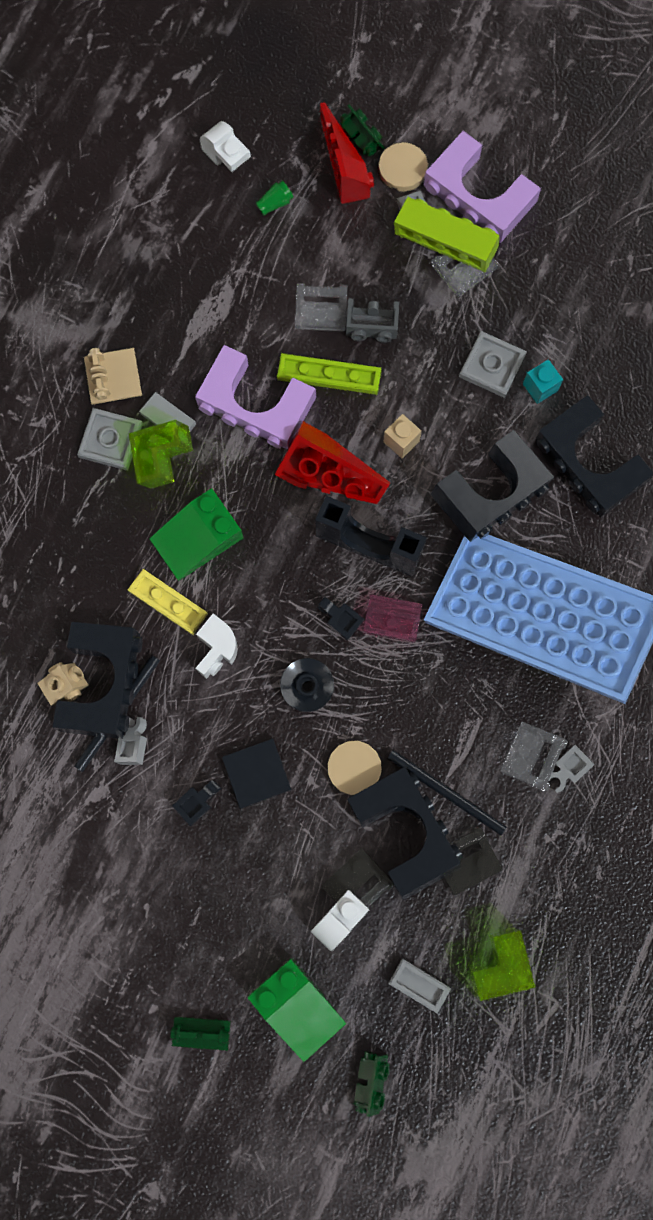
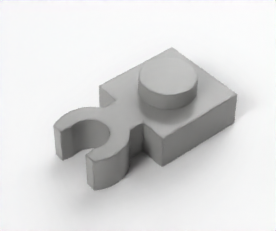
M137 717L136 725L134 726L135 720L129 718L128 731L123 736V739L118 738L115 763L120 765H143L147 738L141 736L147 726L145 719Z
M574 745L555 763L560 770L548 774L545 781L549 782L553 777L558 778L560 786L555 791L559 793L565 788L568 778L576 783L594 764Z

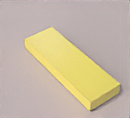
M142 569L128 588L131 594L191 635L196 632L208 615L205 610L144 569Z

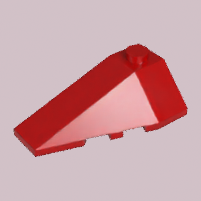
M325 102L320 103V119L341 204L370 198V189L374 187L372 172H367L364 160Z
M304 421L296 432L275 473L276 476L300 488L321 489L323 493H340L350 499L378 504L390 485L388 480L326 433Z

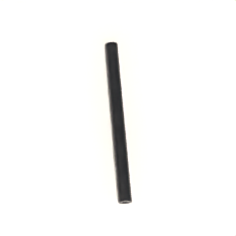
M153 655L150 656L136 679L132 682L131 689L134 690V698L160 662ZM95 736L74 767L83 772L107 737Z
M392 750L388 756V760L400 768L405 767L409 774L414 772L419 781L499 835H502L506 830L507 826L396 751Z

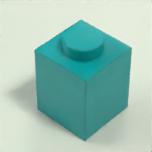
M548 359L527 372L523 385L535 402L539 404L559 390L563 378Z

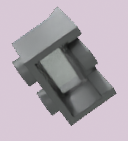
M348 298L346 336H351L356 341H363L366 337L376 338L379 342H390L392 339H397L399 301H394L393 310L378 309L379 303L376 301H370L368 308H353V299Z

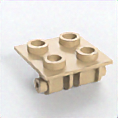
M98 348L89 350L90 353L84 357L92 405L142 396L134 348L101 353Z

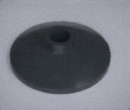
M304 658L294 661L285 669L281 677L280 689L284 700L292 708L302 712H313L324 707L331 699L334 691V679L325 664L315 659ZM305 682H310L313 685L310 691L303 690L302 685Z

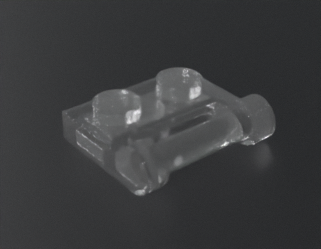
M445 255L441 257L436 256L431 260L433 268L458 297L498 268V263L494 258L486 272L462 262L449 270L446 265L454 259Z
M297 283L295 329L345 331L347 285L321 287L305 286V283ZM305 296L339 298V303L304 302Z
M521 722L501 773L547 792L550 783H548L561 750L566 748L568 741ZM544 742H548L552 746L537 778L531 775Z

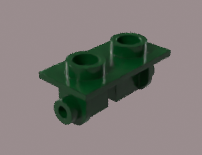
M349 104L348 107L351 112L349 114L345 113L340 117L341 126L352 138L357 133H360L354 141L363 154L372 156L376 152L378 145L384 149L385 147L380 142L383 138L374 126L371 128L367 126L365 122L368 118L360 108L355 111Z
M174 1017V1027L171 1029L172 1046L228 1051L231 1021Z
M365 1051L364 1057H361L358 1078L368 1081L367 1085L357 1084L354 1099L356 1112L367 1113L366 1116L370 1117L379 1114L385 1103V1094L383 1093L384 1081L387 1080L390 1070L389 1063H387L388 1055L376 1056V1053Z

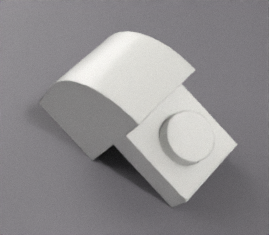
M220 121L200 137L202 150L217 166L223 162L231 172L251 157L250 151L234 135L233 128L223 121Z
M212 614L196 634L203 643L211 648L196 667V670L206 679L210 674L214 676L221 669L223 658L232 665L238 649L237 641L231 628L215 614Z
M348 890L311 930V933L330 951H333L369 909Z

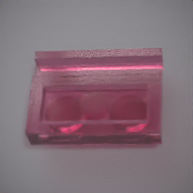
M370 594L363 634L415 643L422 604Z

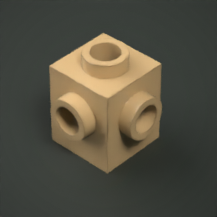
M62 662L52 666L48 670L49 674L37 683L51 706L56 705L57 700L72 702L82 695L80 691L88 686L82 670L75 663L63 665Z

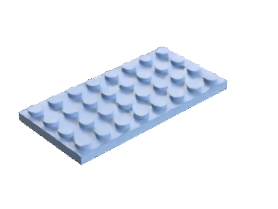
M487 535L483 539L477 537L472 542H469L464 536L424 621L441 630L625 704L653 643V595L491 535Z

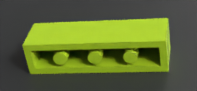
M407 197L394 221L396 235L483 272H486L499 247V235L494 230L474 225L467 218L455 217L443 208L436 209L418 198Z

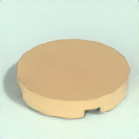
M398 143L385 149L380 156L378 170L380 178L386 186L404 192L413 190L422 184L428 163L425 154L420 148L409 143Z
M347 741L339 745L331 753L328 762V776L332 784L340 792L348 795H355L377 783L382 772L381 760L377 752L369 744L361 741Z

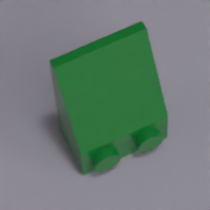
M211 488L186 505L149 539L177 580L180 581L244 537L241 528Z
M293 957L248 996L249 1001L303 1062L347 1024Z

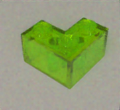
M177 420L128 433L137 484L151 489L174 482L170 457L193 451L189 426Z
M512 929L489 935L496 963L469 970L476 998L479 1001L536 988L521 930Z

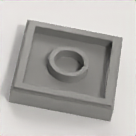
M480 331L459 377L505 398L527 351Z
M93 408L77 454L78 457L128 471L143 425L142 421Z

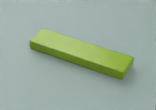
M281 353L277 380L290 382L292 378H295L307 385L378 395L381 368Z

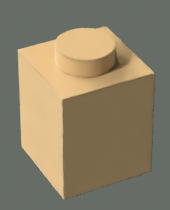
M402 414L384 432L383 442L400 458H403L420 441L421 430Z

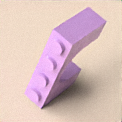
M462 131L425 172L424 186L429 193L440 197L449 208L456 209L465 218L472 221L473 224L494 230L499 235V242L501 243L537 202L541 188L521 174L508 190L497 198L485 200L472 196L464 188L462 178L480 159L482 144Z
M224 345L195 396L199 409L207 415L212 416L215 414L221 417L222 421L230 426L238 425L244 428V431L253 437L261 436L267 439V442L275 448L280 449L283 447L288 449L316 399V388L292 378L281 400L274 408L261 413L249 412L240 407L234 399L235 390L248 368L247 355Z

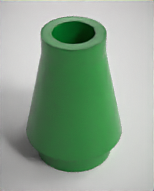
M282 180L280 183L276 182L256 202V205L261 213L266 215L271 211L290 204V200L294 196Z

